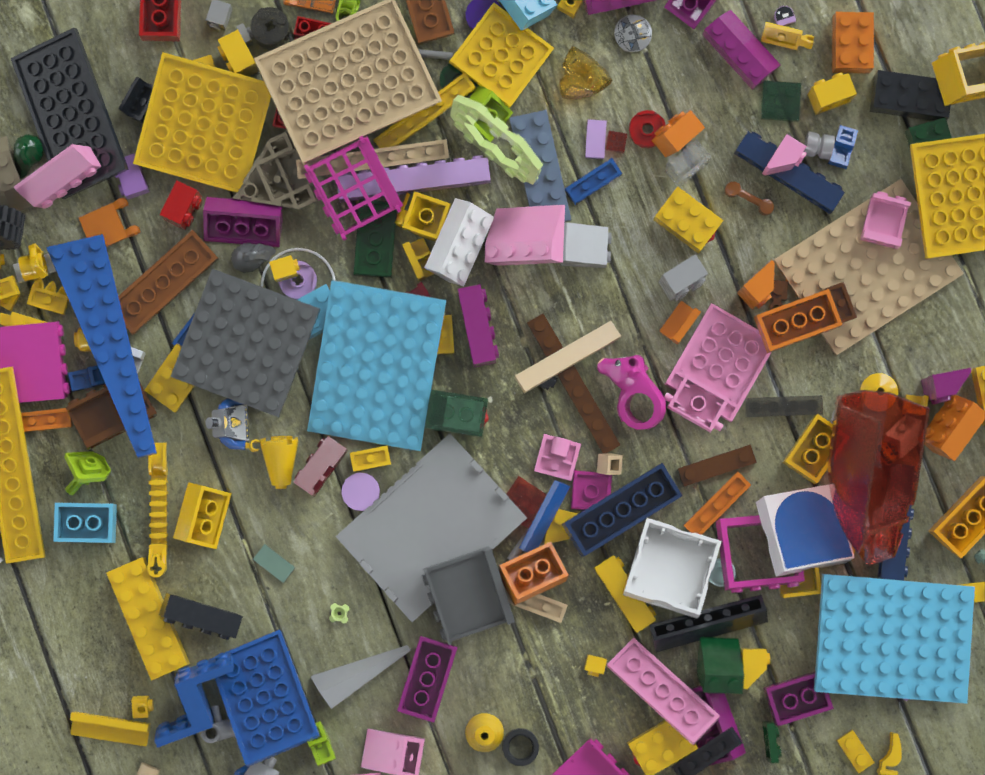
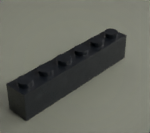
M760 594L701 610L698 618L683 615L650 624L651 639L657 653L700 641V637H715L767 623V609Z

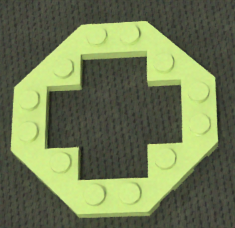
M458 94L453 100L450 117L455 122L454 126L464 133V139L470 144H474L489 160L494 161L503 168L508 176L511 178L516 177L523 183L528 182L533 185L539 178L538 176L543 164L527 142L520 135L508 131L509 126L498 117L494 119L488 109L481 103ZM478 119L484 121L491 128L490 132L493 136L508 140L512 146L511 150L518 155L515 161L505 157L496 144L486 141L473 124Z

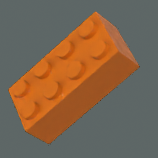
M829 289L763 312L754 317L767 354L843 325Z

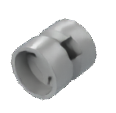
M808 131L804 143L807 146L804 150L807 153L805 156L812 157L818 154L820 159L830 160L833 153L835 136L824 134L820 137L818 133Z

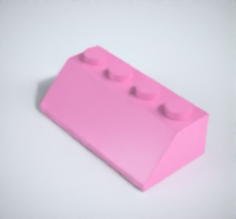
M72 144L15 185L14 188L33 207L45 209L50 207L55 199L64 197L69 189L79 186L83 179L96 174V170L101 165L91 147Z

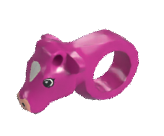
M641 355L602 358L597 365L598 372L608 376L621 389L617 403V411L621 422L624 421L629 427L637 430L651 429L660 423L666 413V401L660 390L647 375L646 371L649 367L645 364L644 358ZM637 393L647 395L653 402L654 412L648 421L636 419L630 410L631 400Z

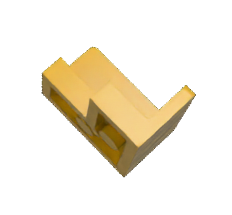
M819 567L803 570L805 581L799 583L797 587L788 588L787 585H780V598L821 594Z

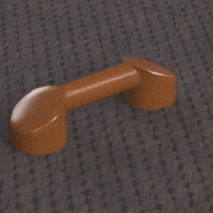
M734 181L729 182L725 186L724 191L728 197L740 196L757 205L759 213L764 216L770 215L773 212L774 204L771 200H762L741 189L739 183Z

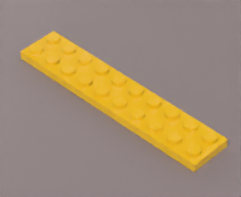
M13 367L0 368V532L6 564L46 557Z

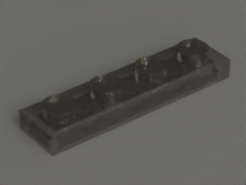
M822 395L745 398L746 418L823 415Z

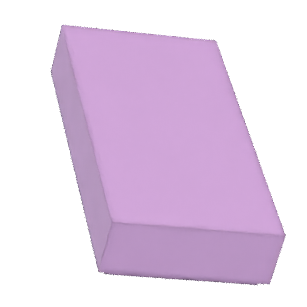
M587 120L585 158L604 159L607 121Z

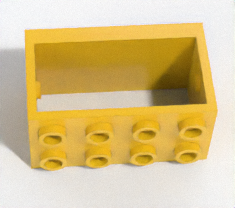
M985 42L980 43L978 46L975 43L969 44L963 49L960 46L951 48L949 53L939 55L938 59L932 62L945 106L985 98V83L967 86L960 63L962 60L985 56Z

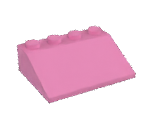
M565 205L496 209L485 243V263L496 266L563 263Z

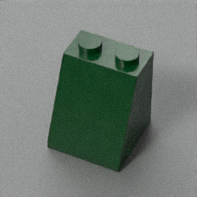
M700 637L696 673L703 693H743L744 670L738 638Z

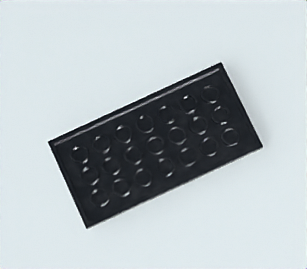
M77 28L65 31L10 58L47 161H50L74 144L91 147L101 165L96 170V174L83 179L79 186L69 189L68 193L61 199L69 198L129 170Z

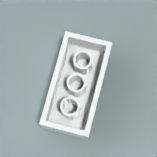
M455 198L424 268L450 283L464 287L494 217L471 202Z

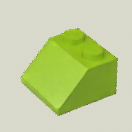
M478 86L469 98L481 103L488 109L494 119L498 117L504 123L513 114L493 91L485 87ZM478 119L473 124L483 138L492 142L495 136L491 134V128L486 122Z

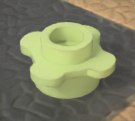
M333 603L330 607L332 610L329 616L330 621L346 623L348 621L347 612L350 609L349 606Z

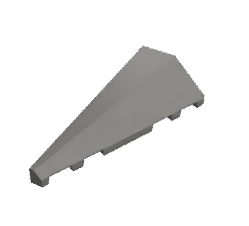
M406 645L311 676V679L332 709L411 651V649Z

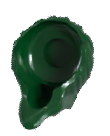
M25 134L17 138L14 143V161L20 179H23L30 171V168L38 163L43 156L42 143L37 136Z

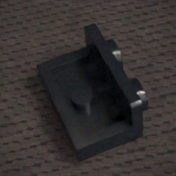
M136 77L118 109L128 117L144 123L153 85Z

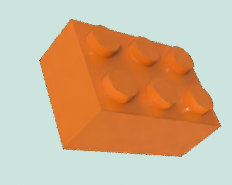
M835 12L832 17V73L870 74L874 69V12Z
M953 395L951 400H947L939 412L935 414L933 420L918 440L933 453L955 461L984 422L985 411L974 401Z
M548 542L499 565L498 568L502 583L514 606L566 582L569 576L552 542Z

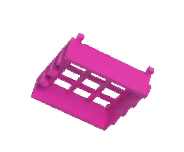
M360 136V140L310 166L308 164L304 165L307 171L304 174L309 184L313 182L316 187L313 191L318 201L322 199L325 205L322 208L327 218L331 216L334 222L331 225L336 235L340 233L343 241L347 239L345 235L395 209L399 213L401 212L400 207L403 206L368 136L364 138ZM359 147L365 159L351 165L346 152ZM342 155L348 168L336 174L329 161ZM326 163L332 176L319 182L313 169ZM367 163L373 176L360 182L354 169ZM351 171L357 184L344 190L338 177ZM376 179L382 192L369 198L362 185ZM335 180L340 193L327 198L322 185ZM360 188L365 200L352 206L347 193ZM384 195L389 207L376 212L371 201ZM343 196L349 209L336 215L330 202ZM368 204L373 215L360 221L355 210ZM352 212L357 223L344 229L339 218Z

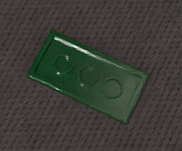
M371 201L376 212L389 207L387 201ZM368 204L358 208L360 221L373 215ZM396 209L357 229L353 275L392 278Z

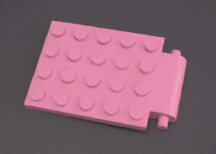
M711 303L665 383L666 386L676 391L674 396L669 393L665 394L664 398L669 402L667 408L710 433L713 428L721 431L723 424L718 422L719 417L732 422L772 353L767 354L758 329Z

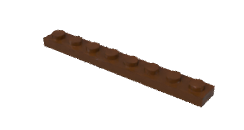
M544 314L527 322L529 329L546 357L563 348ZM573 365L557 374L602 453L607 454L619 447V441L575 366Z

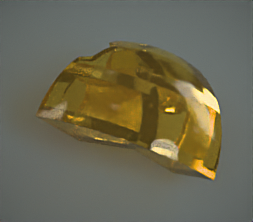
M572 46L562 65L565 68L564 77L559 80L560 93L564 99H585L603 91L613 80L595 59L584 51Z

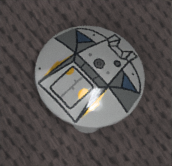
M628 15L617 23L614 36L617 44L624 51L638 52L646 48L650 43L652 29L645 18L639 15Z

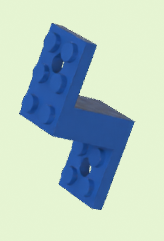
M220 653L212 660L204 659L193 667L185 666L176 672L175 687L187 715L178 717L176 721L170 723L166 721L158 725L154 740L157 748L213 727L214 716L201 683L232 672L234 667L232 653Z

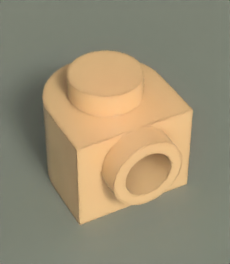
M142 762L137 775H159L161 769Z

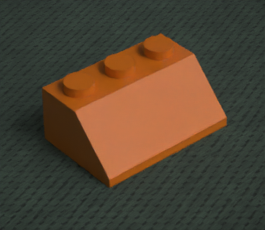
M773 260L737 292L752 310L755 307L761 308L772 297L770 293L774 290L775 267Z

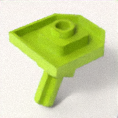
M93 451L65 453L64 458L74 476V479L65 488L69 495H74L83 484L88 486L90 482L105 481L111 472L105 457Z

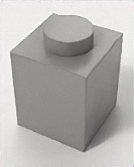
M212 0L206 17V22L210 25L211 29L220 31V29L226 30L233 10L231 4Z

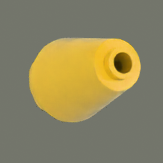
M271 436L269 441H266V437L261 438L260 446L271 485L275 486L276 489H286L292 480L298 437L293 439V436Z
M481 713L470 719L465 729V736L468 744L476 751L490 752L501 744L504 737V729L496 716ZM483 732L488 733V738H482L481 734Z

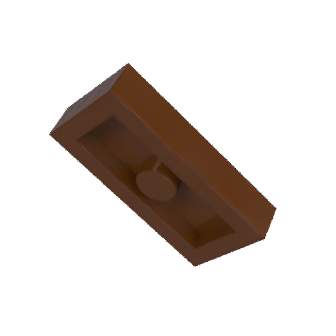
M844 282L825 288V290H830L842 323L857 318Z

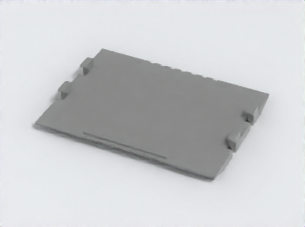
M448 434L417 462L416 466L409 470L410 472L405 473L401 480L396 481L395 485L391 486L386 493H383L379 500H375L372 506L365 509L336 536L411 622L415 621L432 605L427 593H430L429 586L424 585L421 576L424 574L423 568L488 546L494 549L527 519L521 510L451 434Z

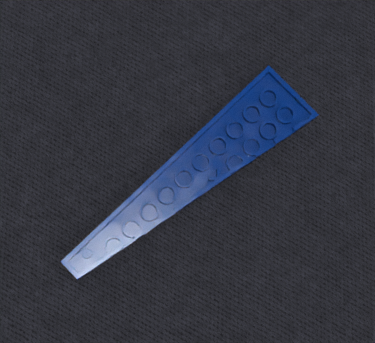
M103 234L46 247L137 458L157 454Z

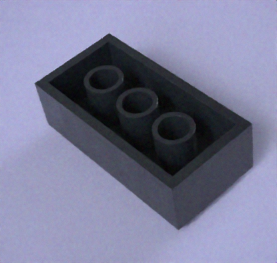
M878 70L874 75L870 112L931 121L942 118L947 120L949 118L951 105H944L936 78Z

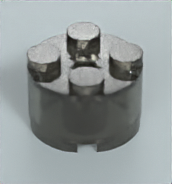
M273 7L260 8L252 18L251 31L254 39L262 48L273 50L288 42L291 29L286 15L281 10ZM271 26H274V29H271L270 31H268L267 28H270Z

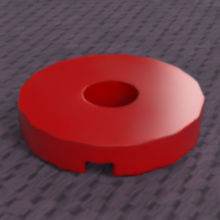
M644 110L638 112L629 123L631 140L641 148L656 147L652 139L656 136L654 133L666 125L665 120L655 111ZM646 124L651 125L653 132L646 134L643 132L642 127Z

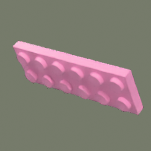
M635 638L607 664V667L692 745L720 718L717 712Z

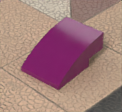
M669 0L664 8L692 29H695L717 0Z

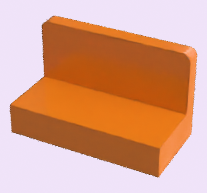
M681 301L660 329V333L678 345L701 311L697 308L693 309Z

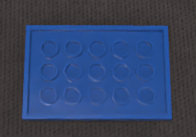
M281 630L225 652L226 654L232 653L234 658L233 671L216 677L215 680L247 767L320 737Z

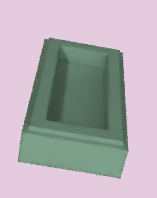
M266 544L263 545L253 558L255 562L283 583L295 569L292 564Z

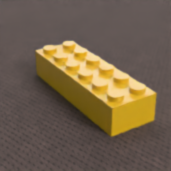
M141 557L106 574L152 681L185 667L190 662L174 624L164 622V618L159 615L163 598L154 577L150 576L147 572L148 562L146 557Z

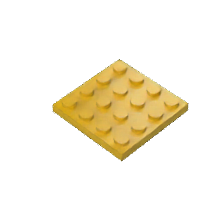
M493 3L450 59L449 63L462 73L468 75L479 86L493 91L510 108L553 51L554 47L529 28L521 31L509 13L496 3Z

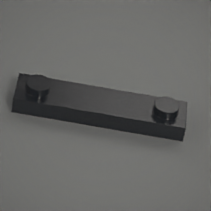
M730 727L676 763L672 768L677 775H696L743 742L734 728Z

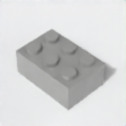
M695 254L664 273L658 283L670 301L675 299L677 302L685 297L690 289L695 291L701 287L706 281L705 277L708 273Z

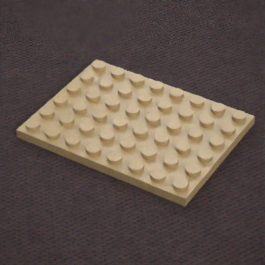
M384 0L254 58L302 164L358 140L360 136H367L442 101L395 0Z
M902 179L881 191L887 193L888 197L895 198L900 196L911 202L901 236L902 243L900 248L893 249L860 240L870 201L868 199L773 260L785 280L788 281L798 300L824 291L827 287L844 282L857 318L842 323L843 325L839 328L821 334L835 356L964 274L952 255L925 259L918 203Z

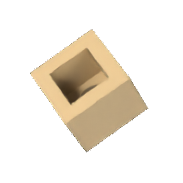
M613 453L598 454L597 473L621 475L623 455Z

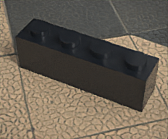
M170 593L165 594L159 615L164 618V622L175 624V621L181 622L182 627L192 630L193 627L201 628L200 632L209 635L215 632L218 633L219 638L229 640L230 637L236 639L243 618L240 614Z

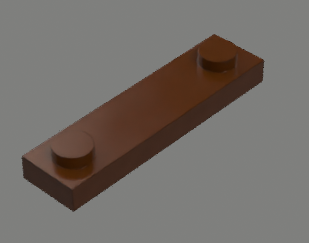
M750 444L678 468L677 470L682 485L685 487L757 462Z

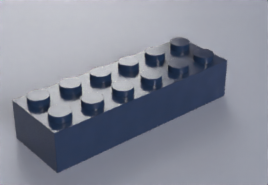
M661 463L561 525L580 556L584 557L682 497V494L664 464Z

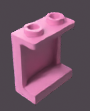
M878 191L873 193L870 197L860 240L893 249L900 248L902 243L901 236L911 202L900 196L895 198L888 197V194Z

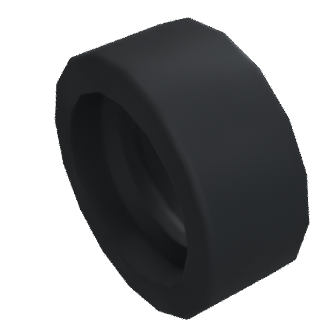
M518 728L510 731L505 736L502 750L504 757L515 766H525L536 759L539 753V744L536 736L531 731ZM525 736L531 741L532 751L529 756L519 759L510 753L509 744L514 737Z

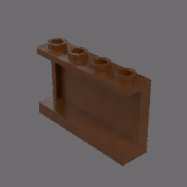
M140 383L148 419L150 420L157 416V412ZM106 384L99 391L95 389L85 394L86 397L81 400L76 398L68 403L69 406L66 407L87 450L126 432Z

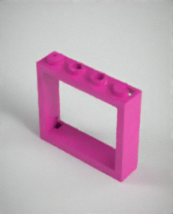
M759 515L724 518L716 521L718 540L721 541L719 551L725 591L731 590V593L743 592V589L750 588V591L762 590L761 587L767 586L769 590L779 589L780 585H787L788 588L799 586V583L805 581L804 571L795 573V576L734 582L727 528L762 525Z

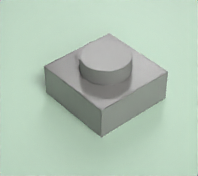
M243 23L236 26L247 47L253 45L251 38L254 35L250 27L245 28Z

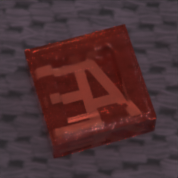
M609 131L605 150L624 153L627 133Z

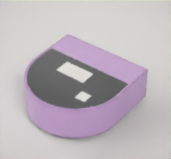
M781 6L776 10L774 19L777 25L786 26L796 23L794 12L790 7Z

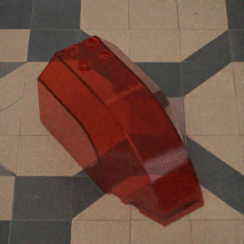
M860 390L837 396L829 449L828 477L831 498L839 523L858 555L866 564L872 565L894 558L903 537V533H901L903 524L908 523L910 517L907 516L910 505L914 506L916 501L930 408L890 392Z

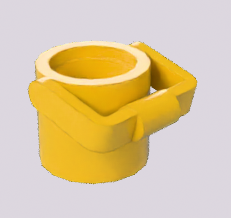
M34 243L28 246L29 255L18 258L24 281L48 276L44 252Z

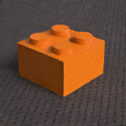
M691 110L686 113L682 111L678 115H674L668 120V124L662 126L654 133L656 136L652 139V142L666 158L682 149L705 127Z

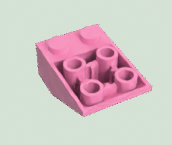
M367 729L361 767L393 775H419L425 738Z

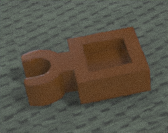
M774 280V290L770 293L772 297L769 300H772V303L769 306V310H772L774 306H783L781 301L787 300L788 281Z

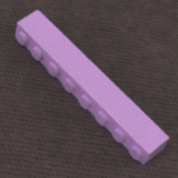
M482 155L474 156L471 160L456 158L453 159V162L448 163L445 160L435 161V164L432 165L418 163L416 167L400 165L397 166V169L393 170L384 167L397 195L406 194L407 192L414 193V191L426 192L491 183L488 157L484 158ZM361 170L357 176L361 182L373 176L370 170ZM351 172L338 177L344 190L357 184ZM376 179L362 185L369 198L382 192ZM360 188L347 193L350 201L365 199ZM343 196L339 197L340 202H346Z

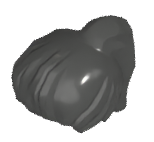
M243 243L233 250L231 260L236 270L242 273H249L258 269L264 262L269 261L271 256L276 253V250L271 246L263 244Z

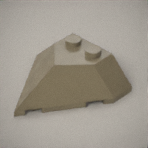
M287 132L281 133L267 141L263 152L258 156L245 177L241 188L233 197V199L295 209H302L317 201L313 191L315 190L313 183L309 184L307 178L298 179L295 160L300 159Z
M8 136L0 138V205L9 206L8 208L22 211L32 207V205L14 188L15 185L21 182L12 157L14 153Z

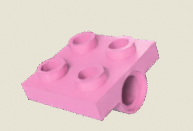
M544 434L534 471L571 481L581 444Z

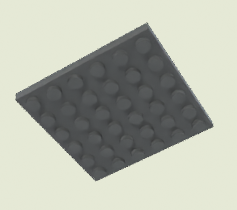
M212 269L170 377L280 417L321 309Z

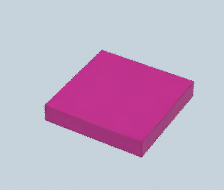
M574 470L571 509L585 510L610 495L612 475Z

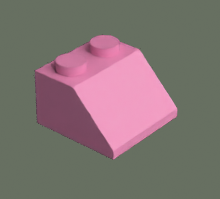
M787 134L762 174L766 176L791 170L794 165L798 167L807 154L804 152L807 146Z

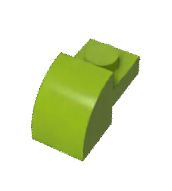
M321 721L316 723L320 737L308 742L318 767L336 760L331 741Z

